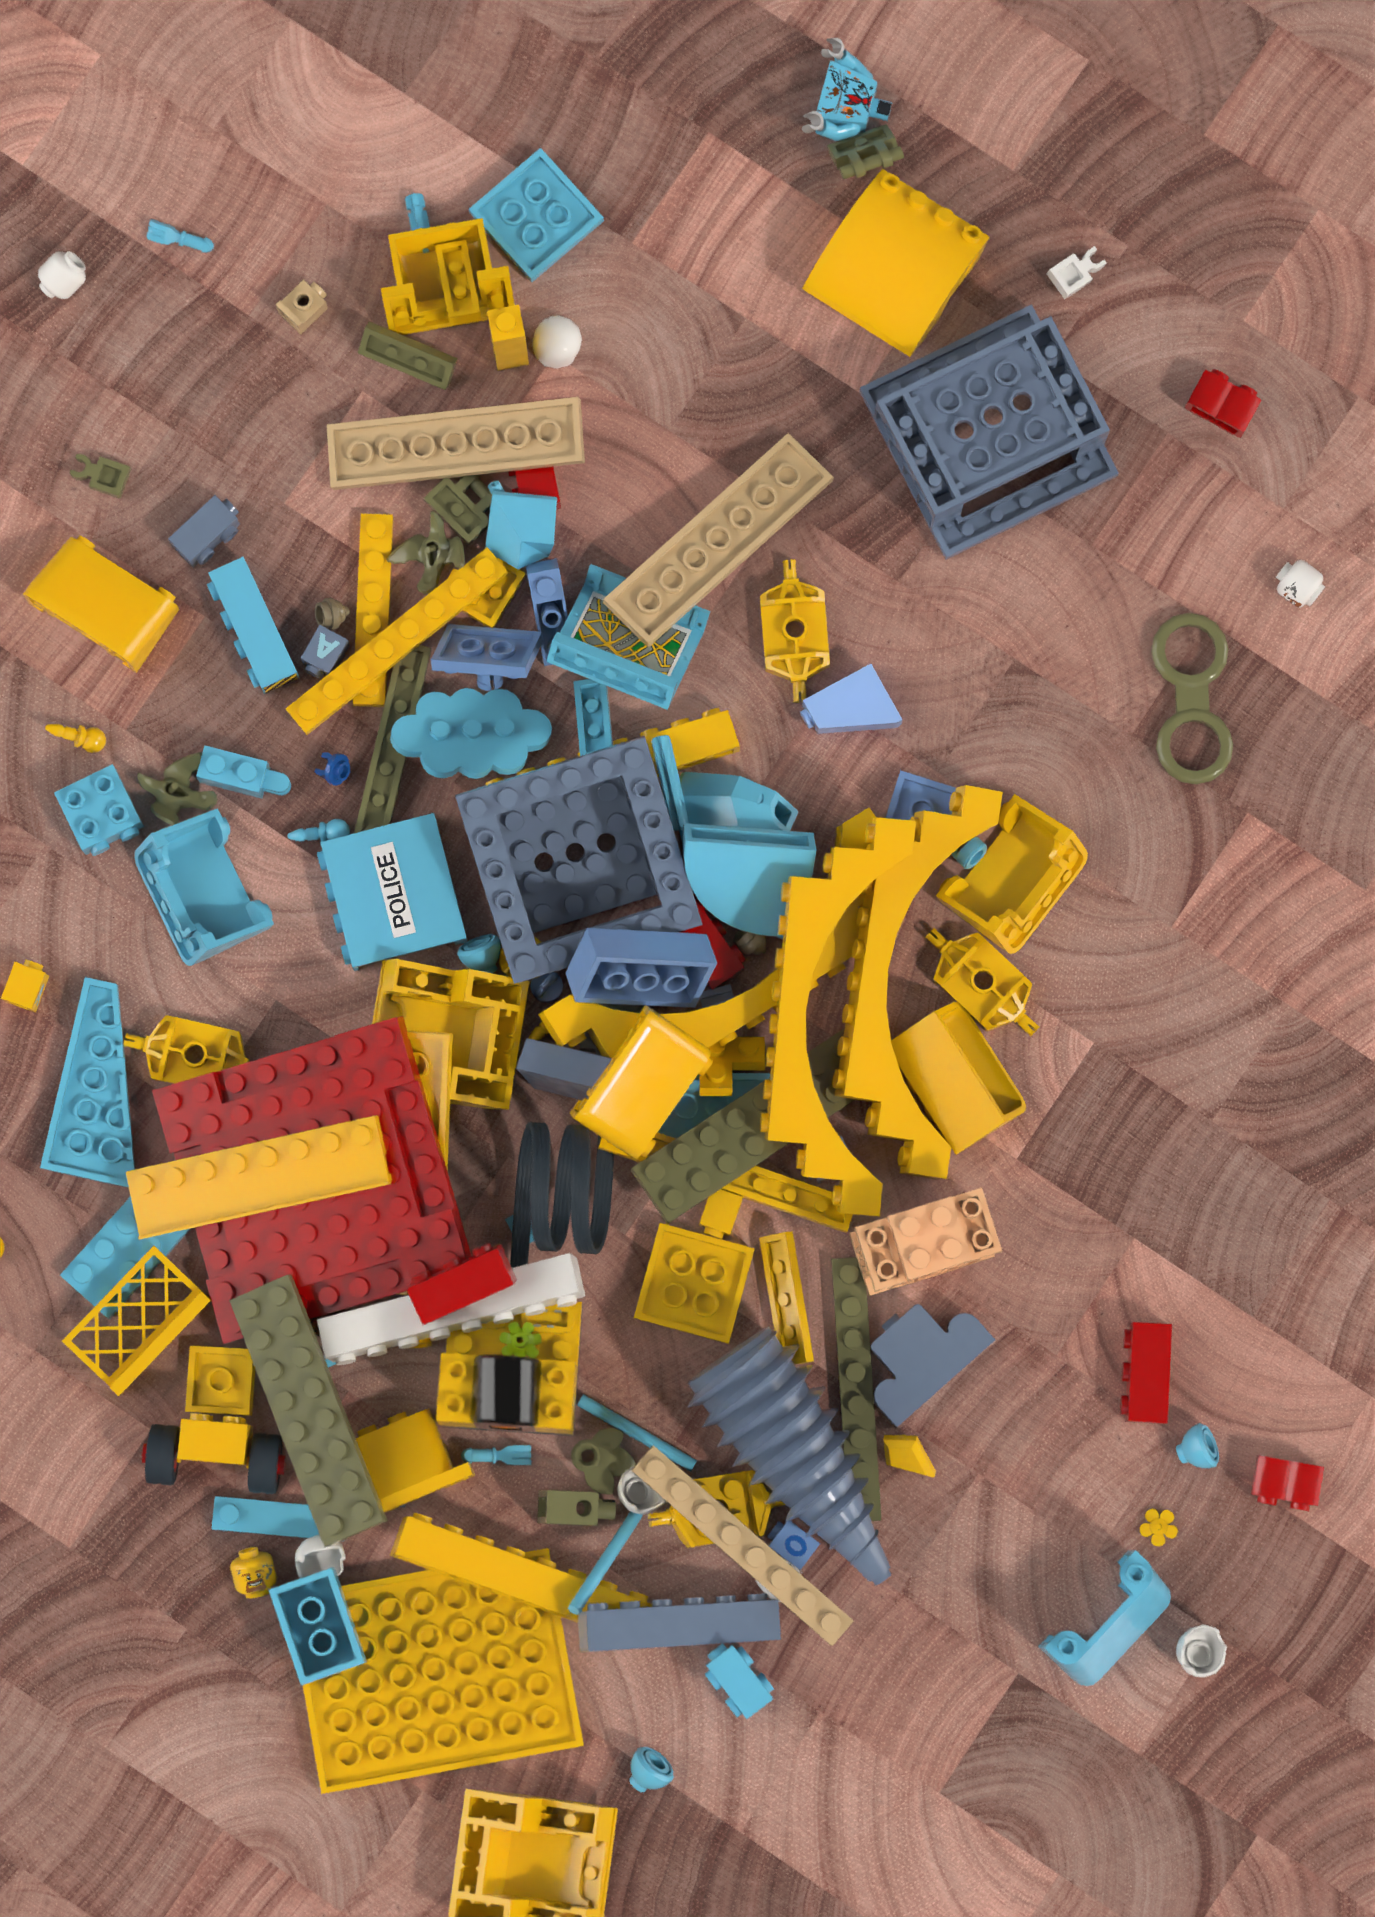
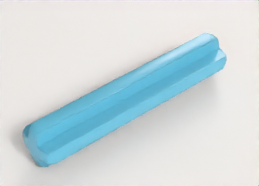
M668 735L657 736L652 739L651 743L663 797L673 830H683V824L689 823L671 739Z

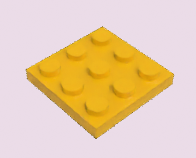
M659 1223L634 1319L729 1344L755 1248Z

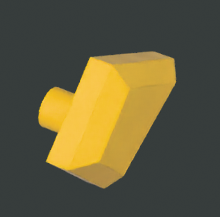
M884 1435L886 1465L932 1478L935 1477L936 1470L916 1435Z

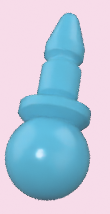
M333 819L327 824L320 822L319 828L297 829L288 833L287 837L288 839L300 842L318 840L320 838V841L323 842L350 835V828L344 820Z

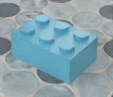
M335 1567L269 1589L301 1685L367 1662Z

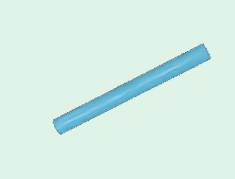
M583 1394L577 1406L647 1447L651 1448L654 1445L671 1461L690 1472L692 1471L697 1462L696 1459Z
M633 1512L628 1514L569 1604L568 1610L575 1615L580 1614L643 1517V1514Z

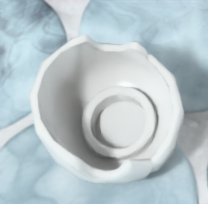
M556 315L550 316L548 319L545 318L535 330L532 340L536 359L544 366L555 369L570 365L581 347L582 337L580 329L571 319Z
M632 1466L622 1474L618 1483L619 1500L630 1512L636 1514L653 1513L662 1507L666 1500L631 1471L634 1467Z
M320 1535L305 1539L296 1550L295 1564L299 1578L331 1567H335L337 1575L343 1572L345 1552L341 1542L330 1547H324Z
M1203 1624L1189 1628L1179 1638L1176 1646V1655L1180 1665L1189 1675L1207 1677L1216 1674L1224 1665L1227 1645L1223 1642L1219 1634L1220 1631L1217 1628Z

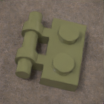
M887 124L827 145L829 155L837 169H840L843 179L852 176L856 178L865 176L866 171L880 166L883 169L893 166L894 161L904 158L900 146H897L896 138Z
M480 474L460 476L461 480L456 485L449 478H444L424 497V501L470 545L488 528L489 518L484 513L490 509L492 494L489 488L480 480ZM470 488L481 498L476 505L464 494Z

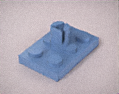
M448 624L431 658L432 670L444 671L450 674L457 672L476 674L478 688L491 691L490 680H493V686L496 690L503 685L502 676L511 679L527 678L542 645V632Z

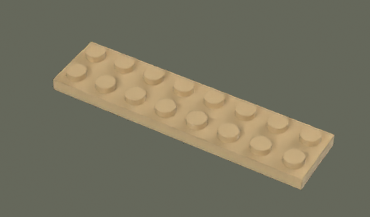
M579 397L327 424L330 485L333 490L585 463L581 399Z
M787 433L603 599V604L649 648L833 481V476Z

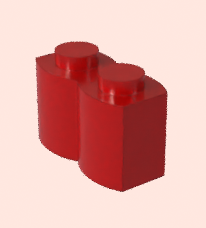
M1212 369L1211 372L1205 370L1184 408L1194 415L1213 423L1222 430L1241 438L1262 400L1257 397L1258 393L1251 387L1243 384L1238 387L1228 381L1229 377L1225 373L1216 369Z
M1257 1455L1251 1495L1258 1496V1503L1277 1506V1500L1279 1499L1290 1501V1508L1309 1511L1310 1505L1318 1506L1324 1467Z

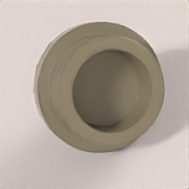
M324 598L322 602H318L315 606V617L318 626L321 625L329 630L338 629L340 624L345 621L346 616L350 614L347 606L342 605L341 602L333 598Z
M739 930L734 936L733 941L737 944L741 953L746 955L766 953L765 935Z

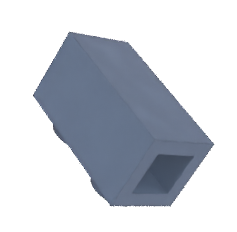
M214 495L175 531L168 540L171 546L192 568L198 563L203 565L212 558L215 553L213 549L222 541L223 543L229 542L238 533L237 527L240 523L236 515L239 511L228 499L225 498L221 501Z

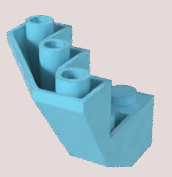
M683 772L679 778L690 824L790 831L799 812L777 791L742 776ZM679 830L680 836H681V840H682L683 830Z

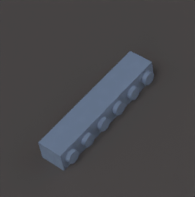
M767 1594L747 1595L748 1601L736 1602V1595L716 1596V1603L704 1604V1597L684 1598V1605L672 1606V1599L652 1600V1607L640 1608V1601L620 1602V1609L608 1610V1603L587 1604L588 1611H581L578 1615L580 1652L781 1640L779 1601L768 1600Z

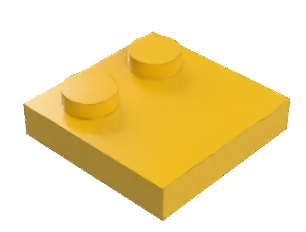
M190 1346L185 1412L252 1416L256 1368L249 1350L242 1348Z

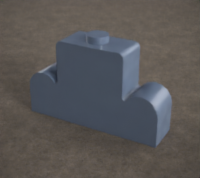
M920 1304L914 1305L901 1318L894 1314L881 1326L885 1332L870 1345L872 1353L894 1376V1380L885 1379L874 1389L875 1405L890 1423L897 1428L992 1344L995 1338L977 1318L967 1313L958 1314L953 1317L948 1323L947 1333L944 1332Z

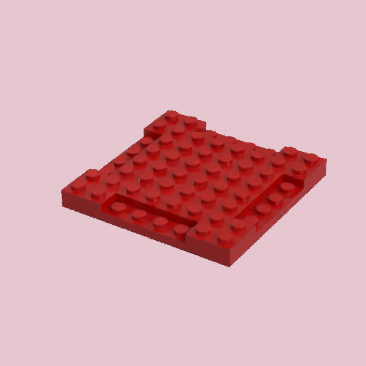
M403 1016L387 1019L337 1034L334 1037L152 1090L169 1153H174L176 1160L378 1115L386 1150V1163L392 1178L391 1184L195 1227L209 1276L206 1284L223 1344L244 1338L230 1300L287 1274L292 1275L309 1319L405 1292L407 1287L413 1283L411 1279L413 1276L426 1270H430L431 1274L443 1270L441 1264L457 1256H460L462 1261L472 1257L423 1084L419 1076L415 1056H413L411 1042L408 1039V1031Z

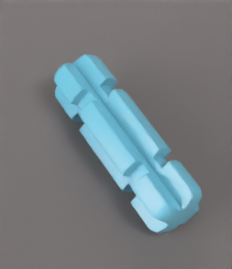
M419 193L406 196V208L411 211V213H408L411 231L418 228H429L427 210H423L426 206L424 196ZM423 249V253L429 252V249Z

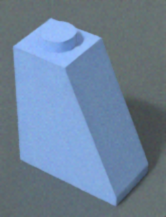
M872 664L804 699L802 702L804 710L800 711L806 726L809 729L814 727L817 734L897 728L902 723L899 712Z

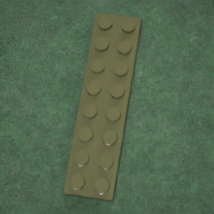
M844 1029L807 1052L813 1084L827 1118L855 1101V1099L835 1096L836 1088H833L832 1084L834 1072L836 1069H839L841 1056L837 1054V1047L840 1037L844 1036ZM764 1081L631 1168V1172L666 1224L686 1213L791 1143L766 1140L765 1133L760 1132L761 1113H767L768 1100L763 1099Z
M287 1274L230 1300L324 1547H330L387 1522L388 1520L292 1275Z

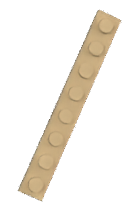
M654 1445L633 1467L631 1471L831 1646L835 1644L853 1623V1620Z

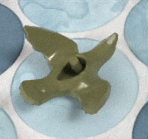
M434 511L430 513L429 537L416 534L400 544L387 557V561L393 564H405L408 561L416 560L424 563V573L417 584L418 591L423 594H429L438 587L439 577L445 565L453 563L455 567L461 569L465 564L464 548L460 537L447 539L444 532V521Z
M201 752L183 757L165 768L163 781L153 779L146 774H137L139 785L156 796V801L151 805L150 810L155 816L170 825L179 823L177 813L181 808L193 807L208 811L217 803V794L214 791L198 792L189 788V779L192 773L198 770L202 756Z

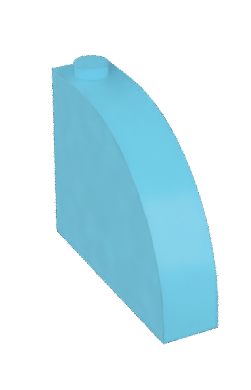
M684 823L682 846L685 870L691 888L703 906L715 917L734 928L749 933L776 936L783 939V935H778L779 916L785 915L786 902H781L782 883H788L789 876L812 878L817 851L814 833Z

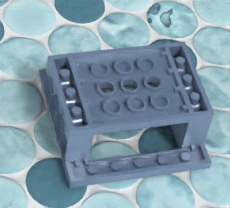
M1032 304L859 389L945 560L1117 477L1119 474L1105 447L1110 429L1052 317L1050 316L1040 321ZM1018 395H1025L1030 399L1031 407L1025 411H1020L1014 407L1013 399ZM989 409H996L1001 413L1002 421L996 425L988 424L984 419V413ZM960 423H967L972 427L973 435L970 438L961 439L955 434V427ZM1070 452L1075 462L1074 464L963 518L961 517L964 503Z
M645 736L455 795L514 984L569 967L586 929L536 944L533 933L653 895L658 896L661 902L660 906L590 928L678 933L703 925L690 882L687 878L684 862ZM603 833L612 834L615 838L613 848L608 851H603L597 847V839ZM572 843H579L584 847V854L579 860H570L566 857V848ZM540 853H548L553 857V864L547 870H540L534 864L536 856Z

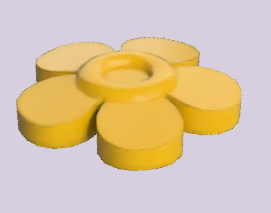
M1156 1509L1148 1510L1145 1513V1519L1151 1524L1144 1523L1140 1526L1141 1535L1149 1537L1153 1534L1151 1543L1154 1546H1163L1166 1541L1165 1536L1173 1539L1178 1534V1528L1175 1525H1168L1174 1521V1514L1170 1510H1164L1159 1518V1513Z

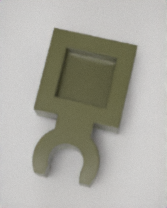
M76 454V460L84 463L86 466L82 472L70 470V475L78 481H84L89 478L91 479L90 489L121 499L131 472L130 466L101 456L96 465L86 455Z

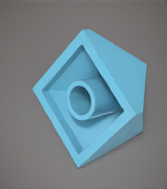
M492 491L485 548L488 547L494 556L516 569L548 557L554 546L557 497Z

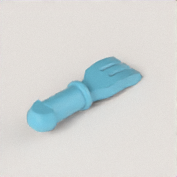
M150 219L149 221L150 226H148L146 237L151 241L166 245L177 242L181 247L184 245L201 250L204 253L210 252L214 248V244L209 238L188 234L186 231L180 232L173 226L157 220Z
M531 1445L506 1446L499 1451H496L495 1447H492V1449L467 1448L461 1453V1458L464 1462L471 1464L472 1462H492L495 1464L496 1460H501L507 1465H531Z

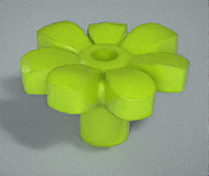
M518 1322L510 1323L508 1325L510 1333L502 1332L500 1335V1342L507 1344L502 1348V1354L504 1356H512L514 1354V1356L525 1357L527 1355L530 1358H536L539 1351L534 1345L541 1344L542 1337L538 1333L532 1334L534 1325L526 1322L520 1328ZM519 1339L523 1340L522 1343H518L517 1341Z

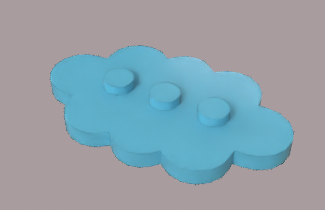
M464 688L455 692L451 697L441 692L426 693L417 702L415 715L403 716L394 723L390 741L393 748L399 754L406 757H420L423 768L434 777L447 778L460 772L469 778L478 779L486 776L491 770L504 775L519 772L526 763L528 752L541 750L547 745L551 737L552 725L545 714L537 710H522L519 698L508 690L496 689L483 695L474 689Z

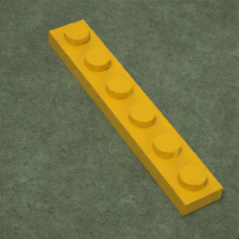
M361 514L355 652L389 626L392 563L387 561V557L392 553L394 517L392 514ZM387 672L353 698V706L384 707Z

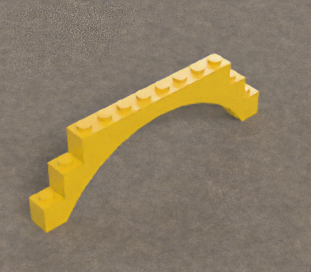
M969 785L960 786L955 789V792L950 797L949 810L952 811V815L926 810L914 813V817L910 818L911 821H916L913 854L874 879L862 892L864 894L863 907L859 908L856 918V924L860 926L858 939H855L852 946V958L855 959L854 968L849 973L847 979V990L850 991L849 1002L845 1004L842 1013V1022L845 1023L844 1036L840 1037L837 1047V1054L841 1057L839 1069H836L834 1072L832 1084L833 1088H836L835 1096L872 1102L871 1108H868L865 1116V1126L868 1127L867 1135L904 1141V1146L900 1147L897 1158L898 1165L901 1166V1174L931 1179H947L951 1146L919 1109L903 1080L891 1044L886 1008L888 969L897 932L913 898L932 872L962 844L998 824L1003 794L1001 791Z
M870 807L836 827L834 847L867 850L868 843H865L867 824H872L873 818L876 817ZM861 893L847 907L828 936L813 972L810 991L819 985L816 980L827 973L829 978L846 968L843 962L852 957V946L855 939H858L860 926H857L856 918L859 910L858 906L863 907L864 894ZM780 968L775 969L750 990L724 1003L686 1013L660 1015L707 1048L717 1042L722 1047L738 1037L735 1031L746 1024L747 1028L750 1029L765 1020L763 1013L772 1007L776 1012L777 1001H772V987L774 981H779ZM570 994L538 1015L558 1046L568 1044L571 1049L587 1039L584 1034L587 1031L601 1055L613 1058L628 1037L630 1029L637 1030L635 1025L638 1021L636 1017L639 1013L613 1010L595 1003L575 1002L573 995Z
M875 817L872 824H867L865 843L870 844V850L831 847L830 853H825L823 862V873H828V879L789 876L788 883H782L781 902H786L785 915L779 916L778 935H783L782 948L776 949L775 968H780L779 981H774L772 987V1001H777L776 1014H771L769 1020V1034H774L773 1047H768L766 1053V1066L771 1067L770 1080H764L763 1099L768 1100L767 1113H761L760 1132L765 1133L766 1140L804 1143L803 1149H798L796 1169H801V1175L804 1177L840 1180L839 1185H834L832 1204L837 1205L839 1213L880 1216L883 1183L849 1152L828 1121L815 1090L806 1050V1008L813 972L826 940L847 907L874 879L913 854L916 821Z

